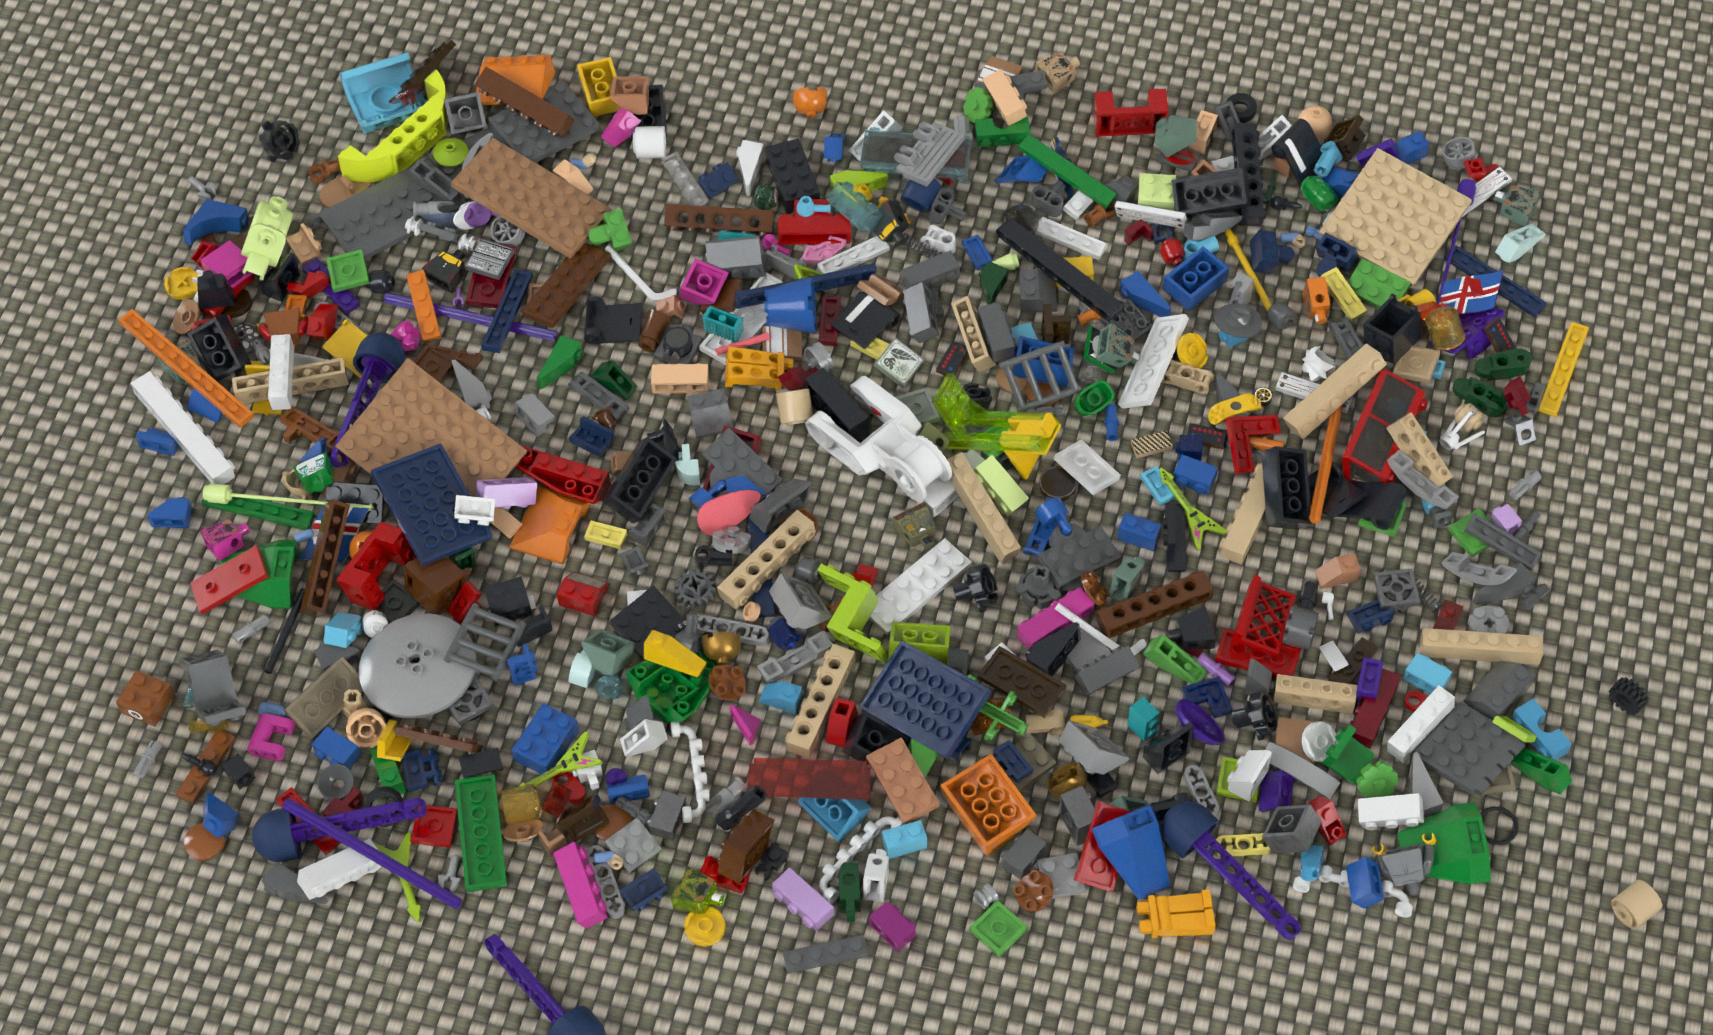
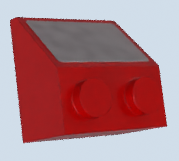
M573 572L566 576L557 592L559 606L595 617L609 587V583Z

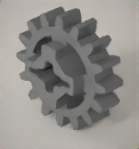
M689 569V574L682 572L683 578L677 577V583L674 584L675 597H677L679 603L683 602L684 607L691 605V609H694L695 606L701 609V604L708 606V600H714L713 595L716 594V582L713 581L712 575L707 576V571L700 573L699 569L696 572Z

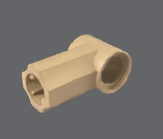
M349 689L344 693L343 701L345 707L342 708V711L347 718L360 708H368L357 689Z
M1050 710L1045 718L1038 714L1025 715L1026 724L1029 725L1026 730L1027 733L1048 732L1050 735H1061L1065 729V716L1062 710Z

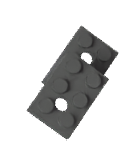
M216 649L179 659L180 667L187 671L198 718L206 724H210V726L222 724V720L230 719V721L241 719V715L246 714L245 706L237 700L227 655Z

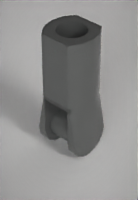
M1539 382L1533 384L1529 394L1531 400L1525 405L1528 411L1534 413L1533 415H1536L1546 386Z

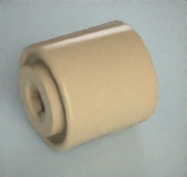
M809 388L776 394L781 424L805 423L814 415Z
M1636 880L1611 901L1617 918L1632 929L1639 928L1662 909V902L1658 894L1643 880Z

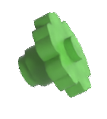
M976 87L974 90H969L965 96L966 102L963 105L964 115L968 116L969 122L975 123V119H987L994 113L996 105L992 100V96L988 95L987 89Z
M1378 761L1375 765L1372 763L1367 764L1361 770L1362 776L1357 778V788L1365 798L1390 796L1394 793L1393 786L1398 784V774L1389 763Z

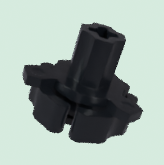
M282 120L272 123L265 121L262 124L264 131L260 134L259 141L262 142L263 149L268 154V161L275 163L277 159L287 160L293 157V153L285 152L280 154L284 150L294 153L298 152L300 141L298 129L294 124ZM284 125L288 129V132L281 126Z
M986 564L971 567L969 574L963 575L964 583L954 585L955 598L961 601L973 597L978 604L980 613L986 611L987 605L997 603L998 594L993 592L997 591L998 587L990 568Z
M1265 690L1250 694L1249 701H1243L1244 708L1232 711V721L1236 728L1252 725L1256 730L1258 741L1265 739L1264 734L1276 731L1277 722L1276 720L1273 721L1277 717L1275 707L1270 699V695Z

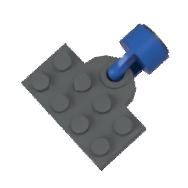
M728 428L702 453V456L714 466L709 479L711 489L707 492L700 487L688 498V502L698 513L701 506L707 501L728 494L725 479L745 476L767 493L761 495L759 500L761 502L783 482V479Z
M1052 497L1037 507L1035 512L1043 526L1048 527L1052 532L1049 537L1051 548L1039 553L1037 557L1041 564L1050 570L1049 576L1057 589L1080 579L1084 572H1095L1121 559V555L1102 526L1085 532L1080 526L1067 521L1066 515L1069 511L1060 497Z

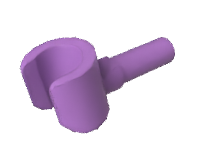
M460 287L456 288V298L453 299L454 308H456L457 303H461L462 308L465 307Z

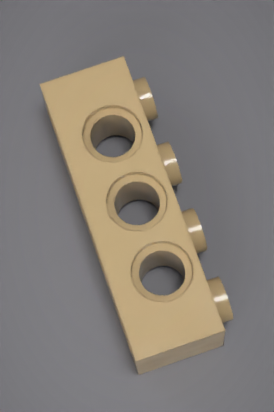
M968 296L951 303L974 367L980 373L995 366L996 363L991 358L974 303Z
M1412 412L1386 428L1399 449L1414 461L1412 466L1439 487L1453 477Z
M1277 674L1273 703L1353 714L1357 685Z

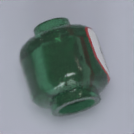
M770 184L758 186L755 189L754 205L759 210L773 209L777 203L778 192Z

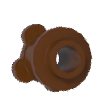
M610 406L597 411L592 417L593 421L597 420L600 425L609 429L615 426L616 419L609 412L612 409Z

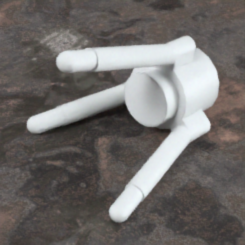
M1471 411L1453 429L1456 424L1454 419L1446 432L1440 437L1439 442L1444 449L1450 451L1453 448L1456 451L1462 445L1485 433L1482 430L1461 442L1458 441L1460 437L1457 431L1472 415Z

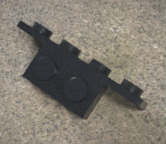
M1165 504V518H1162V529H1166V534H1163V546H1166L1167 571L1186 572L1185 510L1181 504Z

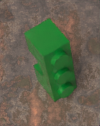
M1028 116L1004 129L997 128L993 124V118L975 119L977 147L1020 145L1030 134Z

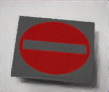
M1183 148L1169 157H1166L1162 152L1157 161L1161 164L1190 171L1191 173L1201 153Z

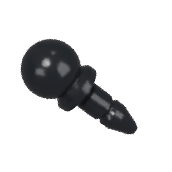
M1274 196L1270 201L1271 207L1275 210H1286L1287 208L1300 209L1303 207L1298 202L1288 201L1287 198H1282L1281 196Z
M181 754V757L186 762L198 766L197 771H201L204 776L212 777L216 774L217 765L214 762L206 761L205 758L200 761V759L190 754Z

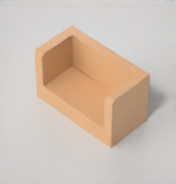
M1201 110L1197 118V141L1189 145L1188 149L1205 154L1209 137L1212 131H1215L1217 128L1218 115Z

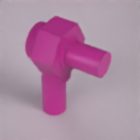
M765 235L761 242L765 251H772L773 244L777 246V251L788 256L791 253L790 249L778 245L774 235Z

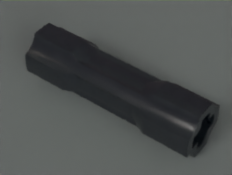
M759 785L751 787L744 793V796L718 814L716 819L717 825L723 830L732 828L738 823L739 819L765 801L767 796L765 789H762Z

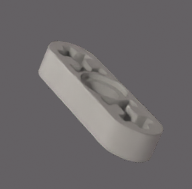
M1197 765L1188 766L1184 772V780L1194 801L1207 807L1206 801H1208L1210 809L1213 808L1211 813L1217 817L1219 804L1202 769ZM1190 772H1193L1194 775L1197 774V777H1196L1197 783H1196V784H1195V779H1194V777H1193V776H1190ZM1203 788L1207 791V794L1199 796L1196 794V790Z

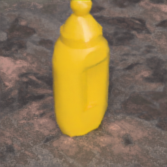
M1072 715L1070 721L1094 728L1108 724V720H1103L1095 715Z

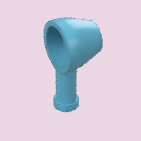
M809 196L801 197L797 204V213L803 217L811 216L814 212L830 213L831 204L816 205Z

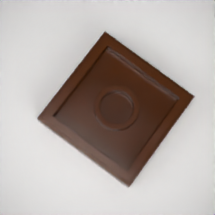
M742 279L725 280L715 303L702 304L700 308L701 313L705 314L709 306L726 312H734L736 308L734 305L735 292L741 291L744 283Z

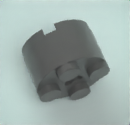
M1291 606L1289 617H1292V619H1287L1285 630L1288 633H1284L1282 644L1310 650L1319 613Z

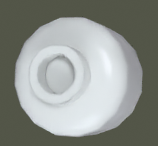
M377 610L368 612L362 620L364 632L371 638L389 624L386 616Z

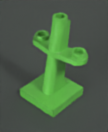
M970 674L967 676L977 682L975 677ZM1010 691L1001 709L986 701L979 713L994 720L984 736L986 741L994 739L997 734L996 727L999 723L1022 736L1026 732L1028 724L1005 712L1009 705L1013 706L1018 697L1014 691Z

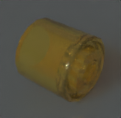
M1441 307L1430 312L1425 318V323L1435 349L1450 350L1464 342L1466 338L1458 311L1455 308Z
M534 784L501 789L507 825L538 820L540 818V800L538 790L535 789Z

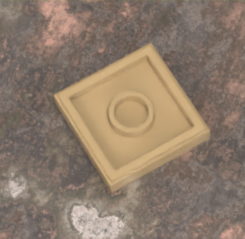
M1412 346L1396 363L1393 374L1402 379L1430 384L1440 357V351Z

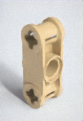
M1171 359L1161 382L1206 395L1210 390L1209 385L1214 381L1215 376L1208 370H1202Z

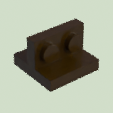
M1357 115L1336 123L1324 144L1334 141L1343 159L1346 162L1350 161L1366 136L1359 128L1364 119Z
M1044 304L1041 324L1042 341L1049 343L1064 341L1065 344H1069L1071 315L1052 316L1051 304Z
M595 793L562 812L557 825L561 831L566 829L573 842L609 824V819L599 805L601 800L599 795Z

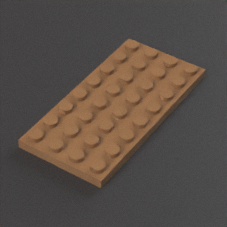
M493 137L451 182V187L570 259L589 239L590 229L600 226L604 221V213L611 211L610 207Z

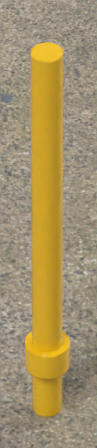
M1229 228L1224 231L1228 238L1227 242L1234 249L1247 275L1254 279L1253 286L1268 312L1272 304L1241 249L1238 237Z

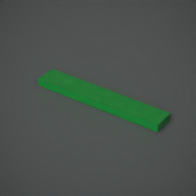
M1030 134L1018 147V150L1105 209L1115 199L1117 193Z
M232 497L228 504L210 503L204 499L201 501L202 506L302 530L310 529L315 517V512L262 499Z

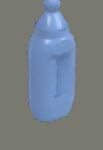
M262 702L258 708L259 714L289 717L284 712L286 707L283 705Z

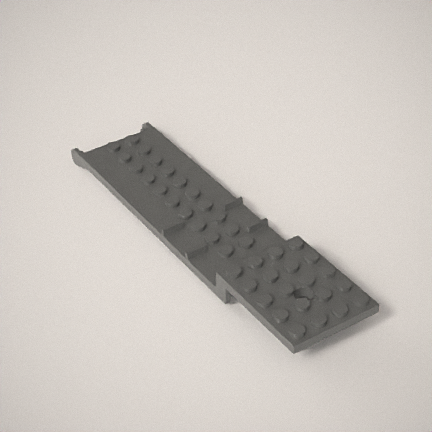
M562 80L548 87L543 100L567 113L575 120L564 138L559 135L554 137L547 132L548 129L546 127L541 129L533 124L534 120L532 119L527 121L520 116L521 113L517 110L514 113L509 109H505L488 118V128L462 141L466 143L470 151L482 137L488 133H493V138L537 163L601 130V126L566 82ZM430 153L428 158L423 160L432 168H438L452 180L462 171L463 163L455 167H444L439 165ZM411 166L310 217L307 225L313 229L318 228L321 223H324L345 253L362 249L364 258L367 260L414 235L413 231L408 234L407 229H405L407 219H411L413 216V202L428 203L429 201L447 200L429 192L410 179L408 173L413 167ZM460 192L451 201L454 202V205L442 206L438 210L442 213H457L462 204L474 200L469 197L465 198L464 194ZM421 216L415 218V221L422 219L423 223L427 224V221Z

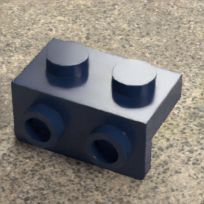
M720 162L712 168L713 172L710 174L705 172L698 177L699 181L696 183V186L700 185L709 199H712L740 180L728 162L723 165Z
M582 416L580 418V426L570 435L569 442L601 458L613 445L614 432Z
M1375 600L1347 611V617L1357 634L1361 632H1369L1379 625L1389 624L1393 620L1395 611L1393 608L1381 610L1379 600Z
M652 868L619 889L631 911L637 909L640 912L649 906L648 902L655 898L657 901L667 895L665 891L669 887L664 884L656 869Z

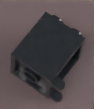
M1392 293L1389 299L1363 324L1364 345L1368 344L1380 352L1384 361L1395 365L1422 338L1421 312L1418 311V307L1416 305L1409 307L1403 304Z

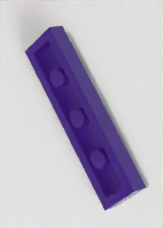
M317 257L302 267L306 275L308 272L316 273V271L327 274L326 277L330 279L329 270ZM331 284L322 290L335 305H338V308L345 315L361 306L359 300L348 289L334 293Z

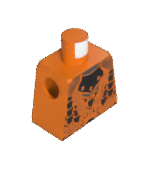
M1325 277L1307 279L1302 297L1308 318H1315L1316 324H1324L1327 322L1326 316L1330 308Z

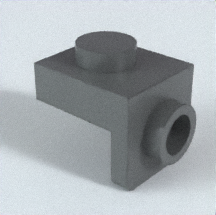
M638 546L620 554L629 575L635 574V576L646 572L645 568L649 564L645 562Z

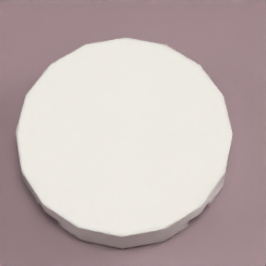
M1318 721L1310 723L1305 728L1302 734V747L1306 756L1312 761L1322 762L1327 755L1325 754L1326 749L1331 743L1334 744L1336 738H1334L1336 732L1331 725Z

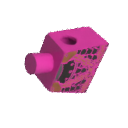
M226 520L202 529L200 532L205 545L220 562L244 547L242 536L250 533V530L245 522L235 527L230 520Z

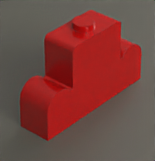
M812 199L816 205L830 204L829 199ZM795 200L793 216L784 214L778 218V245L821 244L823 242H831V244L841 243V241L835 239L829 240V236L847 240L846 244L850 243L851 240L850 218L843 213L832 216L831 211L830 213L814 212L811 216L803 217L797 213L799 200Z

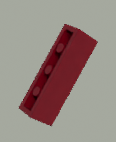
M1382 668L1376 699L1362 696L1361 699L1364 701L1362 705L1358 704L1354 716L1357 717L1355 721L1351 720L1349 725L1356 729L1352 738L1369 749L1373 745L1401 679V675Z

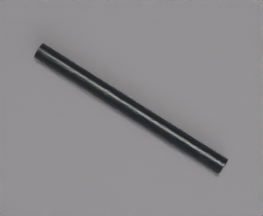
M301 588L266 665L264 672L267 674H272L301 609L305 592L304 588Z

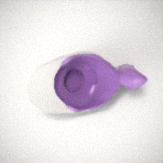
M470 201L460 206L459 211L453 218V223L459 229H473L486 224L492 215L495 217L499 215L476 201Z

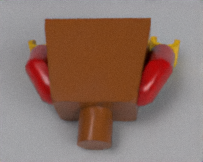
M299 308L264 313L265 322L261 324L256 323L259 333L267 341H271V335L290 334L293 344L300 342L301 336L307 330L309 316H305V314L301 316Z

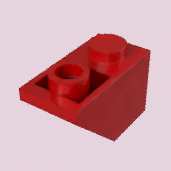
M836 698L829 717L826 743L844 747L853 721L858 715L855 702Z
M1318 796L1305 804H1311L1322 822L1317 831L1329 845L1334 844L1347 835L1332 800Z

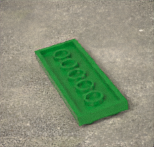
M495 774L455 780L466 892L507 887Z

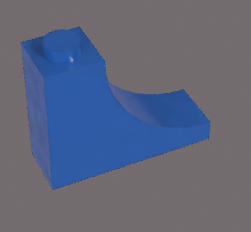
M206 199L183 229L185 244L192 245L199 238L215 232L232 231L240 233L249 223L247 208Z

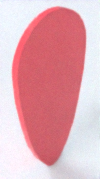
M740 490L707 501L701 506L697 514L699 528L705 534L713 536V531L728 529L729 526L738 525L751 513V507L760 500V493L755 490Z

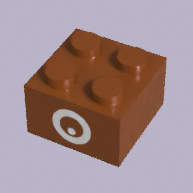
M136 670L117 699L116 704L122 714L155 727L174 698L175 693L170 683Z

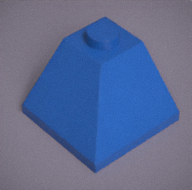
M1027 155L1015 157L994 181L996 183H1038L1043 180L1044 174L1048 169Z
M1333 165L1328 176L1322 177V179L1331 186L1337 198L1342 199L1361 171Z

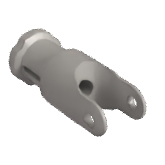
M415 201L413 202V216L416 218L419 215L441 214L442 212L438 210L440 207L454 205V202L429 201L428 203H416Z
M736 777L729 787L723 788L706 803L705 810H709L714 805L721 803L720 807L713 812V817H718L719 813L736 802L738 796L749 790L747 785L739 777Z

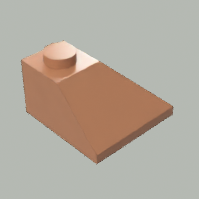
M649 76L613 77L610 99L632 114H647L649 106Z

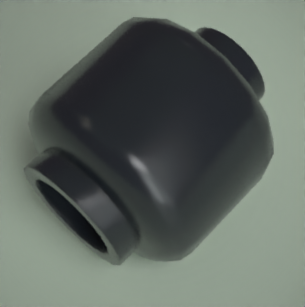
M373 270L368 275L370 284H367V288L372 293L386 294L395 286V278L388 270Z

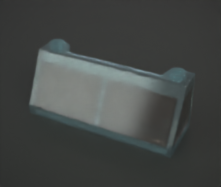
M871 127L870 130L865 129L860 161L861 171L902 174L896 171L900 163L895 161L894 155L896 153L902 154L900 148L904 145L913 148L919 139L915 138L913 133L880 131V128ZM964 135L965 140L935 177L950 178L951 181H954V178L960 180V183L969 184L972 138Z

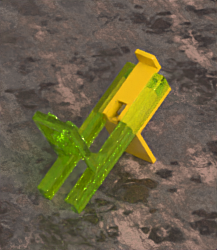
M947 373L932 401V404L952 431H940L950 440L946 449L1004 451L1022 479L1025 480L1028 479L1039 456L1047 455L1061 427L1053 413L987 411L968 396L954 373ZM963 426L1012 427V429L1002 431L1001 434L969 433Z

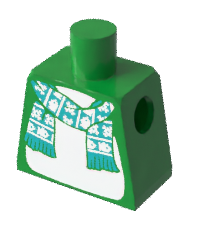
M326 452L293 466L294 471L308 493L320 492L325 486L333 483L334 466L331 464Z

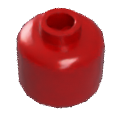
M1170 238L1161 243L1159 252L1167 265L1173 264L1178 266L1184 262L1185 250L1180 240Z

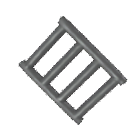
M1064 341L999 363V367L1004 369L1018 406L1016 408L1018 413L1083 390L1081 385L1077 384L1064 350ZM1054 351L1058 352L1071 386L1061 391L1046 355ZM1037 357L1040 358L1053 394L1042 397L1028 361ZM1020 363L1023 366L1035 400L1027 403L1023 400L1011 366Z
M473 603L451 643L444 661L447 663L453 661L492 676L491 678L494 681H498L507 665V659H510L524 631L526 623L523 621L518 623L483 610L479 608L478 604ZM475 615L515 631L512 637L509 638L471 622ZM468 630L505 644L507 647L504 653H500L463 638ZM462 646L499 660L496 669H493L455 653L458 647Z

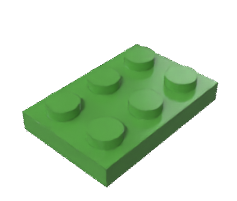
M1363 258L1348 281V284L1358 298L1378 308L1389 299L1392 293L1396 295L1397 300L1404 297L1411 286L1410 281Z

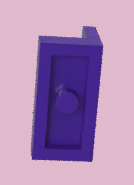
M1363 658L1356 693V703L1360 702L1361 696L1376 699L1383 661Z
M1282 770L1265 775L1260 789V812L1275 810L1276 807L1291 806L1293 777Z

